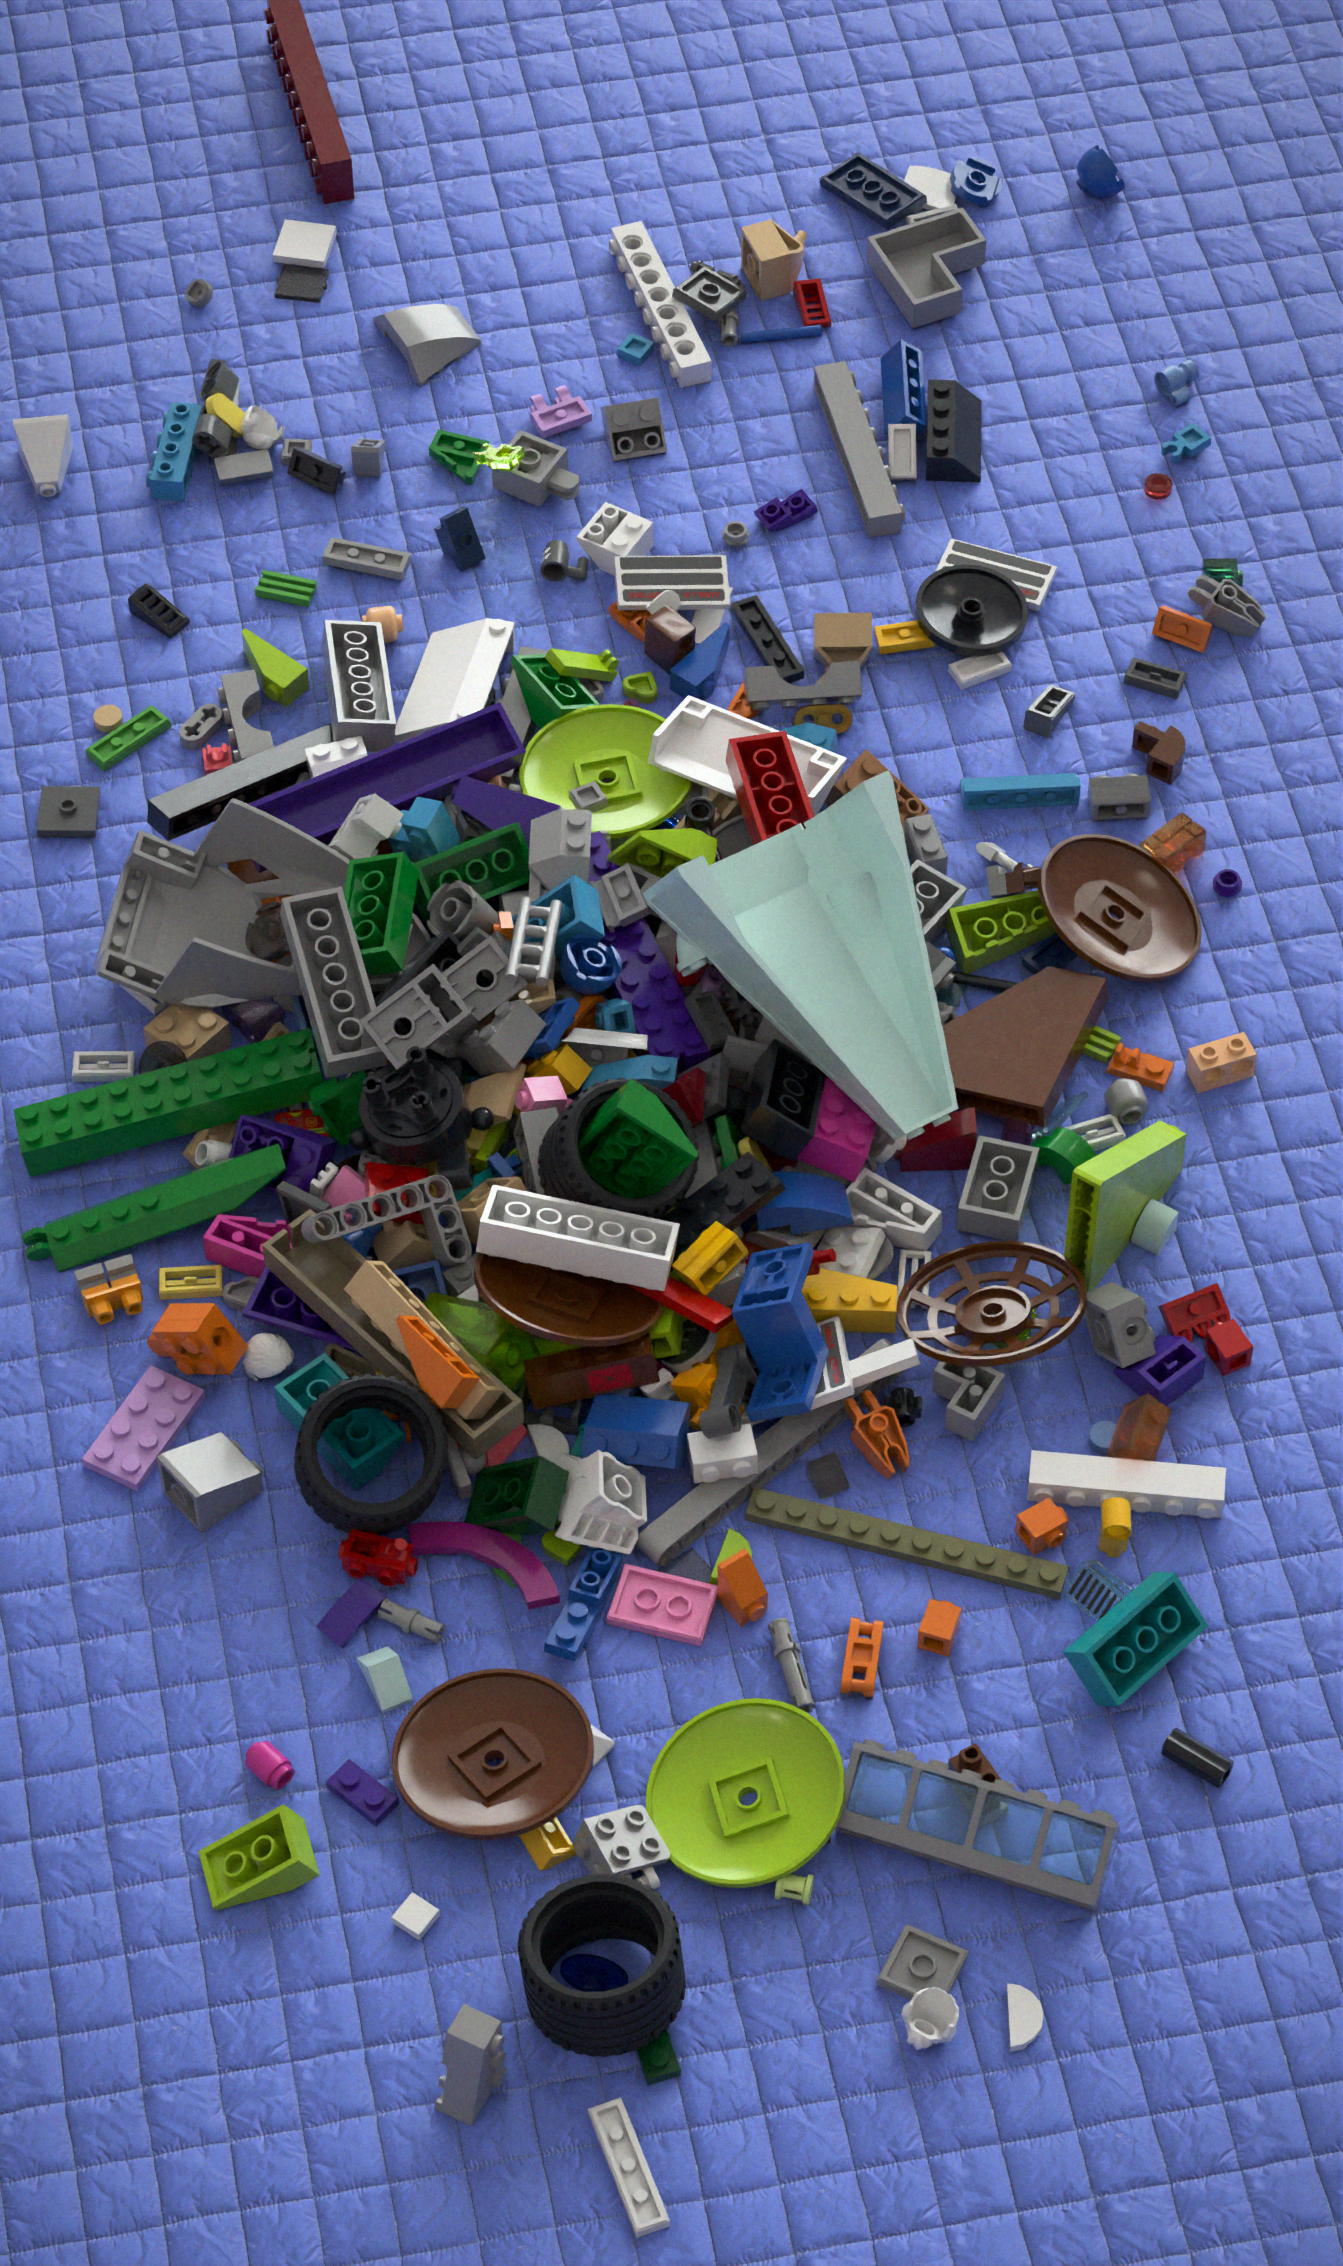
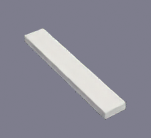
M912 1338L849 1361L854 1388L920 1364L917 1349ZM742 1401L741 1405L745 1409L741 1414L742 1425L751 1423V1426L766 1421L750 1422L746 1413L749 1403Z

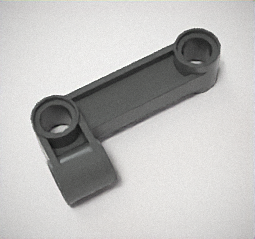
M746 1342L723 1347L717 1351L719 1371L708 1410L700 1413L701 1430L708 1439L739 1432L742 1428V1418L739 1412L742 1401L749 1403L759 1374V1369Z

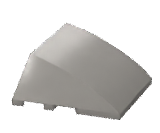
M444 304L411 306L373 317L374 323L384 337L389 336L407 360L409 372L420 387L425 385L427 378L434 373L440 374L443 372L444 366L452 360L458 361L481 344L478 335L455 306Z

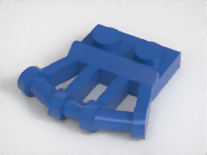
M573 997L556 1001L555 1004L538 1014L546 1025L522 1059L528 1056L539 1059L543 1052H551L559 1046L562 1034L574 1022V1015L580 1007V1004Z

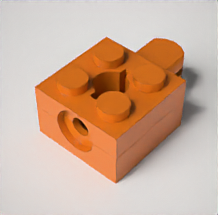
M170 1303L152 1330L153 1334L147 1340V1345L154 1353L161 1357H172L177 1363L178 1369L188 1375H230L248 1348L247 1343L215 1303Z

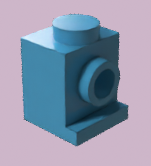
M615 998L596 1003L595 1023L598 1030L636 1033L630 1002Z

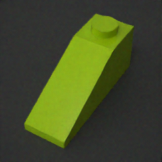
M248 629L242 630L244 652L252 668L255 669L256 676L268 698L287 707L309 689L308 669Z

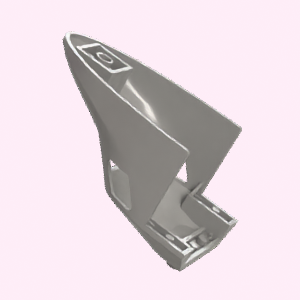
M234 798L229 801L195 852L139 830L120 873L94 963L96 975L151 998L185 1007L212 1008L274 996H303L294 962L288 967L263 960L267 943L268 921L261 900L286 895L296 896L342 886L344 893L349 859L294 826ZM252 859L267 868L279 879L246 884L220 864ZM413 912L404 966L431 939L427 930ZM399 972L381 975L367 973L372 992L381 991Z

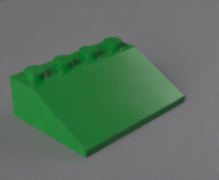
M629 1079L583 1123L578 1132L577 1145L579 1157L586 1172L594 1182L608 1192L630 1199L645 1198L657 1194L692 1163L699 1154L659 1098L632 1079Z

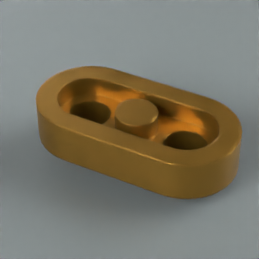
M842 704L803 706L798 709L794 717L796 726L804 724V716L812 715L814 717L812 724L836 729L837 734L847 731L852 723L851 712ZM835 713L842 715L840 723L832 721V716Z

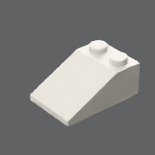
M362 736L345 738L344 740L319 744L305 749L310 779L368 756Z

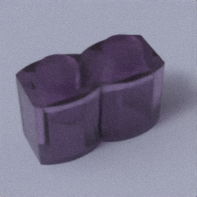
M269 998L221 1006V1011L226 1019L234 1027L238 1028L252 1044L262 1041L275 1023L281 1022L285 1026L283 1019L285 1017L284 1009L277 1001L273 1002Z

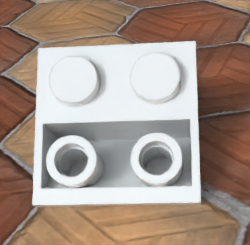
M605 502L577 535V541L600 570L615 576L614 556H645L654 546L653 522Z

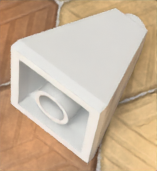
M68 414L13 419L18 452L37 494L51 497L56 493H60L73 450Z

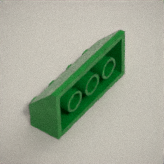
M404 851L349 860L344 896L366 972L373 975L400 972L404 968L419 876L418 870Z

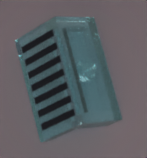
M1087 1560L1080 1563L1063 1589L1062 1594L1095 1621H1099L1133 1589L1097 1560Z

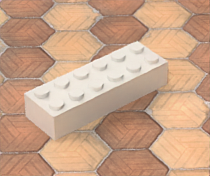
M492 1185L480 1220L476 1252L493 1257L517 1260L521 1263L550 1267L554 1270H564L588 1277L593 1276L612 1280L616 1283L636 1285L649 1290L665 1291L675 1255L680 1224Z

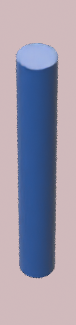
M821 325L741 333V343L821 336Z

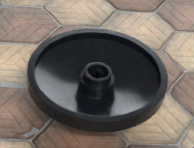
M961 564L942 568L932 573L923 581L916 596L915 617L923 633L938 646L961 655L988 656L1010 648L1020 639L1027 623L1028 605L1020 588L1004 574L984 566Z

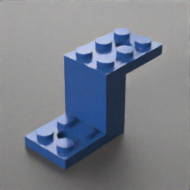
M810 1242L752 1253L731 1313L759 1369L746 1411L750 1422L772 1420L789 1415H801L811 1410L829 1350L801 1292L814 1255Z

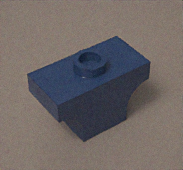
M461 507L439 518L441 525L434 528L443 554L449 555L458 569L465 570L486 559L468 508Z

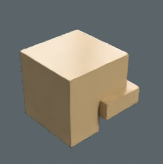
M408 1220L405 1222L386 1221L380 1223L384 1229L375 1236L373 1248L378 1261H383L391 1270L437 1260L425 1225L414 1224Z

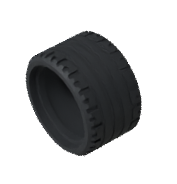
M612 1078L603 1082H597L593 1087L589 1086L567 1106L549 1127L542 1139L543 1143L539 1148L537 1164H539L538 1175L541 1178V1187L545 1191L544 1195L660 1219L690 1189L695 1179L694 1174L698 1170L699 1154L692 1163L657 1194L645 1198L630 1199L616 1196L604 1190L593 1181L581 1162L577 1145L580 1126L628 1080L625 1078L614 1080ZM632 1079L659 1098L691 1144L698 1150L699 1145L696 1142L697 1136L692 1128V1123L688 1120L685 1111L678 1106L679 1104L670 1098V1095L666 1092L659 1090L658 1087L648 1085L644 1081L639 1082L636 1079Z
M364 1374L363 1377L355 1375L339 1381L336 1386L331 1385L317 1397L316 1402L311 1404L303 1418L298 1433L294 1455V1470L297 1484L301 1487L300 1492L309 1507L312 1506L314 1508L313 1512L323 1519L325 1523H331L335 1529L345 1531L350 1534L351 1529L363 1532H374L377 1535L384 1532V1535L403 1529L406 1524L413 1523L430 1506L438 1492L446 1470L449 1443L446 1427L442 1424L443 1419L436 1406L430 1404L429 1398L419 1391L417 1387H411L407 1381L397 1379L394 1376L388 1378L383 1377V1374ZM355 1409H381L397 1415L412 1428L419 1439L424 1458L423 1474L412 1489L391 1501L371 1504L348 1498L329 1483L318 1461L317 1444L321 1434L328 1425L342 1414Z
M615 1874L586 1875L568 1880V1882L561 1883L553 1890H549L528 1911V1917L523 1920L522 1929L519 1931L518 1956L531 2018L534 2019L537 2028L541 2029L542 2034L546 2038H550L551 2042L562 2046L567 2051L571 2050L580 2055L585 2054L593 2057L617 2056L648 2045L649 2042L660 2037V2034L670 2027L671 2022H674L677 2012L681 2010L686 1988L679 1928L675 1914L670 1910V1905L667 1901L663 1900L658 1892H654L653 1888L642 1884L641 1881L633 1880L626 1876H616ZM599 1939L632 1941L645 1947L654 1955L652 1964L637 1980L621 1988L604 1992H584L570 1989L560 1984L550 1975L552 1968L560 1957L569 1950L583 1943Z

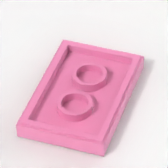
M625 1564L606 1621L609 1625L702 1647L718 1598V1586Z

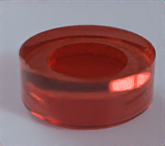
M1151 474L1145 479L1144 492L1152 499H1165L1172 492V480L1165 474Z

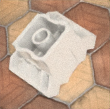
M597 1450L583 1459L582 1457L562 1453L556 1465L569 1471L566 1483V1492L562 1497L558 1512V1520L562 1523L555 1536L574 1544H584L591 1548L598 1547L605 1551H616L630 1555L638 1540V1527L647 1522L645 1476L640 1474L635 1467L626 1466L617 1461L608 1452Z

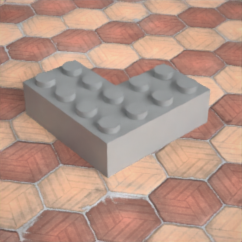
M962 207L867 237L866 261L911 327L916 328L961 313L962 288L952 275L985 264L986 239Z

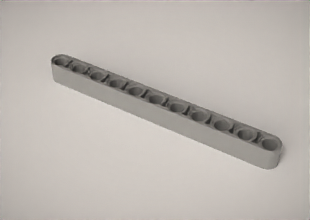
M883 1338L859 1357L894 1344L888 1339ZM905 1370L854 1388V1395L810 1410V1412L797 1416H784L754 1440L758 1454L757 1474H751L743 1478L719 1479L711 1483L702 1482L649 1524L639 1534L635 1544L636 1547L659 1567L667 1565L750 1498L754 1487L761 1489L849 1418V1414L844 1406L845 1400L853 1398L859 1408L865 1405L861 1392L869 1389L875 1397L901 1376Z

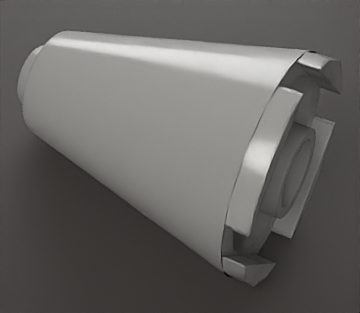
M454 880V883L441 885L433 893L427 907V911L430 912V921L427 920V925L433 934L438 935L449 929L459 941H463L476 927H479L490 936L492 935V925L498 924V913L469 884L460 880Z

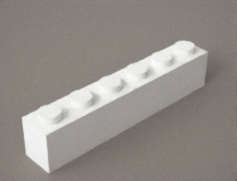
M1031 1450L1027 1500L1039 1503L1050 1497L1054 1503L1069 1504L1074 1507L1083 1505L1101 1507L1104 1500L1120 1497L1130 1502L1131 1510L1140 1513L1150 1511L1166 1513L1172 1516L1182 1514L1199 1516L1205 1519L1213 1517L1222 1518L1226 1468Z

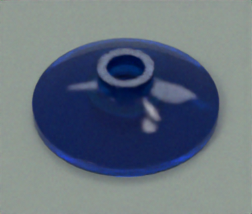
M571 1955L562 1961L560 1967L563 1979L572 1987L584 1992H604L627 1985L629 1981L626 1971L621 1966L597 1955Z

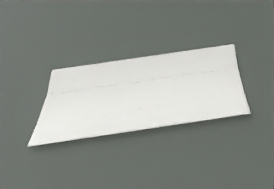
M574 1028L572 1033L561 1041L647 1050L648 1035Z

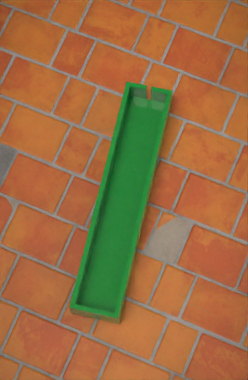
M307 1028L13 1110L21 1154L30 1177L237 1121L240 1119L241 1114L255 1116L310 1100L309 1090L324 1083L325 1080L311 1029Z

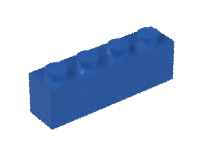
M900 339L881 357L885 435L888 436V424H916V436H918L927 427L922 351Z

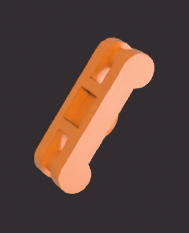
M851 1617L841 1679V1694L850 1695L851 1692L863 1693L864 1697H874L884 1621L874 1620V1623L861 1622V1618ZM859 1635L871 1636V1639L861 1638ZM853 1672L866 1674L865 1680L854 1679Z

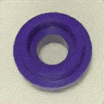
M1224 869L1214 877L1213 889L1221 896L1232 897L1240 893L1242 880L1236 871Z

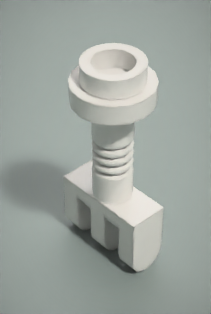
M979 842L976 845V851L989 861L997 862L1008 869V871L1014 872V867L1018 863L1005 854L1006 851L994 843Z

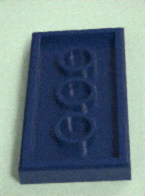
M859 152L819 178L820 185L886 229L891 228L927 203L925 194Z

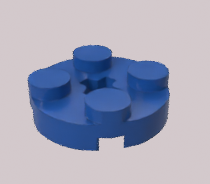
M968 158L967 161H958L950 175L951 192L955 196L962 197L980 207L989 206L990 202L998 197L1002 189L1003 181L1001 176L998 179L994 173L996 169L982 159Z

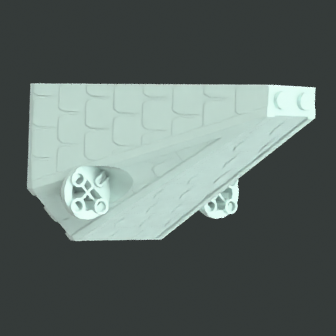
M888 770L860 783L827 809L804 822L806 829L803 828L801 823L784 832L711 865H708L704 855L676 867L642 894L648 906L677 932L676 952L679 963L676 967L683 977L700 970L701 967L708 963L709 965L713 964L746 1000L894 1140L904 1135L910 1140L924 1133L925 1131L922 1126L930 1122L936 1127L951 1120L949 1113L957 1110L958 1104L910 862L907 855L903 827L900 820L894 782Z

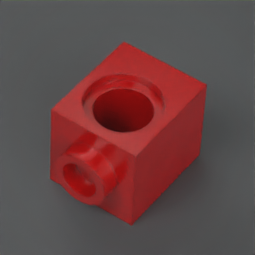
M1235 1319L1224 1323H1216L1206 1330L1204 1349L1222 1376L1251 1364L1253 1345Z

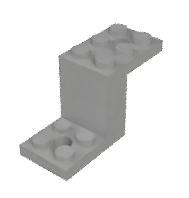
M489 936L442 973L432 964L359 1021L395 1069L399 1071L409 1063L406 1058L409 1048L418 1046L419 1049L422 1047L426 1050L447 1033L457 1041L467 1031L495 1012L503 1002L509 1001L529 985L522 976H518L517 981L513 984L506 982L505 975L509 959L495 940ZM483 971H490L494 976L492 985L486 988L480 987L477 983L478 975ZM406 1018L411 1021L412 1029L407 1035H398L395 1031V1024L398 1020Z

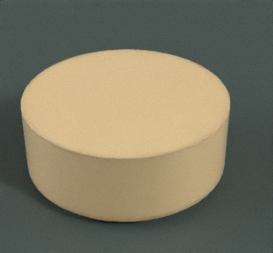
M103 705L97 708L93 714L94 725L101 732L110 733L123 724L122 712L117 706Z

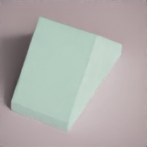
M386 1646L357 1658V1662L382 1714L413 1702L399 1655Z

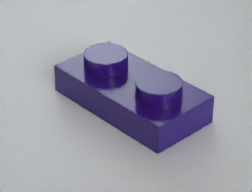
M350 1759L326 1781V1786L331 1792L374 1826H377L399 1805V1798Z

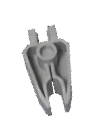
M1200 575L1195 582L1197 586H1192L1187 594L1192 601H1195L1196 604L1204 608L1201 613L1203 619L1234 635L1253 637L1266 618L1259 603L1231 579H1223L1221 583H1218L1214 579L1209 578V576Z

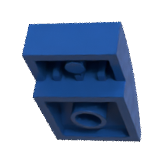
M772 1172L782 1181L786 1190L755 1213L759 1230L789 1225L791 1235L853 1225L844 1183L831 1178L802 1172Z

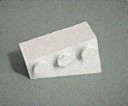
M865 1167L859 1173L855 1182H852L846 1189L853 1225L841 1227L882 1228L892 1246L916 1251H927L942 1232V1211Z

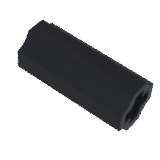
M1178 1728L1172 1730L1162 1746V1755L1218 1788L1224 1784L1233 1769V1760Z

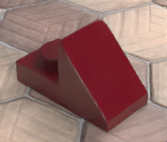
M698 1067L675 1079L674 1083L661 1089L662 1092L670 1095L669 1097L679 1104L678 1106L685 1111L688 1120L692 1123V1128L703 1123L706 1072Z

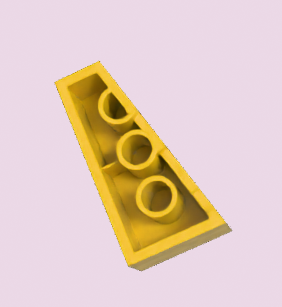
M820 1268L819 1274L806 1276L801 1292L816 1324L839 1316L844 1332H896L897 1285Z

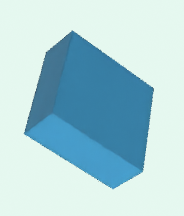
M631 333L618 347L617 357L641 366L654 351V342Z

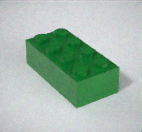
M519 822L503 826L413 863L419 872L415 902L424 923L427 920L430 921V912L427 911V907L433 893L445 883L451 884L455 882L454 880H460L469 884L486 900L529 882V848Z

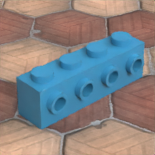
M171 402L168 413H164L163 432H159L157 438L158 450L152 454L153 468L152 471L147 472L146 485L151 487L152 499L185 502L199 450L193 444L192 437L202 408L201 404Z

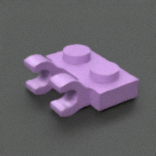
M565 385L554 388L558 397L554 398L556 404L548 407L541 394L530 397L533 406H530L532 412L531 421L542 439L592 421V414L580 396L572 398Z

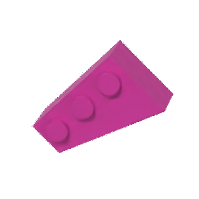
M218 1214L203 1236L206 1259L260 1279L265 1268L263 1243L284 1228L288 1232L290 1250L293 1248L289 1224H287L286 1220H276V1223L258 1222L257 1218Z

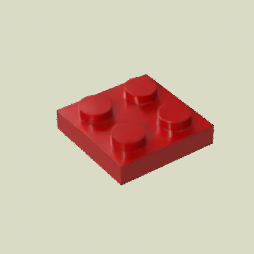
M367 1162L364 1169L366 1197L429 1177L428 1169ZM401 1193V1202L405 1207H408L410 1203L409 1198L405 1193ZM373 1202L372 1210L376 1216L380 1217L381 1207L376 1202ZM420 1211L389 1220L396 1222L408 1220L414 1224L424 1225Z

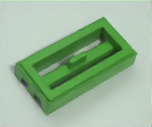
M263 570L262 578L258 581L259 586L255 588V596L309 607L317 589V581Z

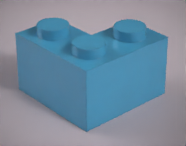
M417 796L409 811L401 810L404 815L399 821L402 826L393 838L389 837L387 839L393 853L404 851L408 858L421 860L458 845L461 837L442 801Z

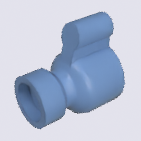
M1188 359L1180 363L1178 367L1170 365L1156 372L1154 382L1158 391L1163 396H1169L1173 405L1179 406L1191 399V393L1186 383L1198 379L1199 370L1196 364Z

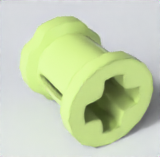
M789 1874L778 1879L775 1888V1899L780 1900L782 1897L800 1900L803 1902V1905L808 1906L812 1895L814 1875L809 1874L807 1877Z

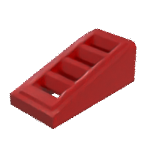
M821 279L794 281L793 295L803 326H831ZM806 295H815V297L804 298ZM817 302V304L806 305V303ZM817 309L820 310V312H812V313H808V312H807V311H809V310H817ZM822 317V319L809 320V318Z

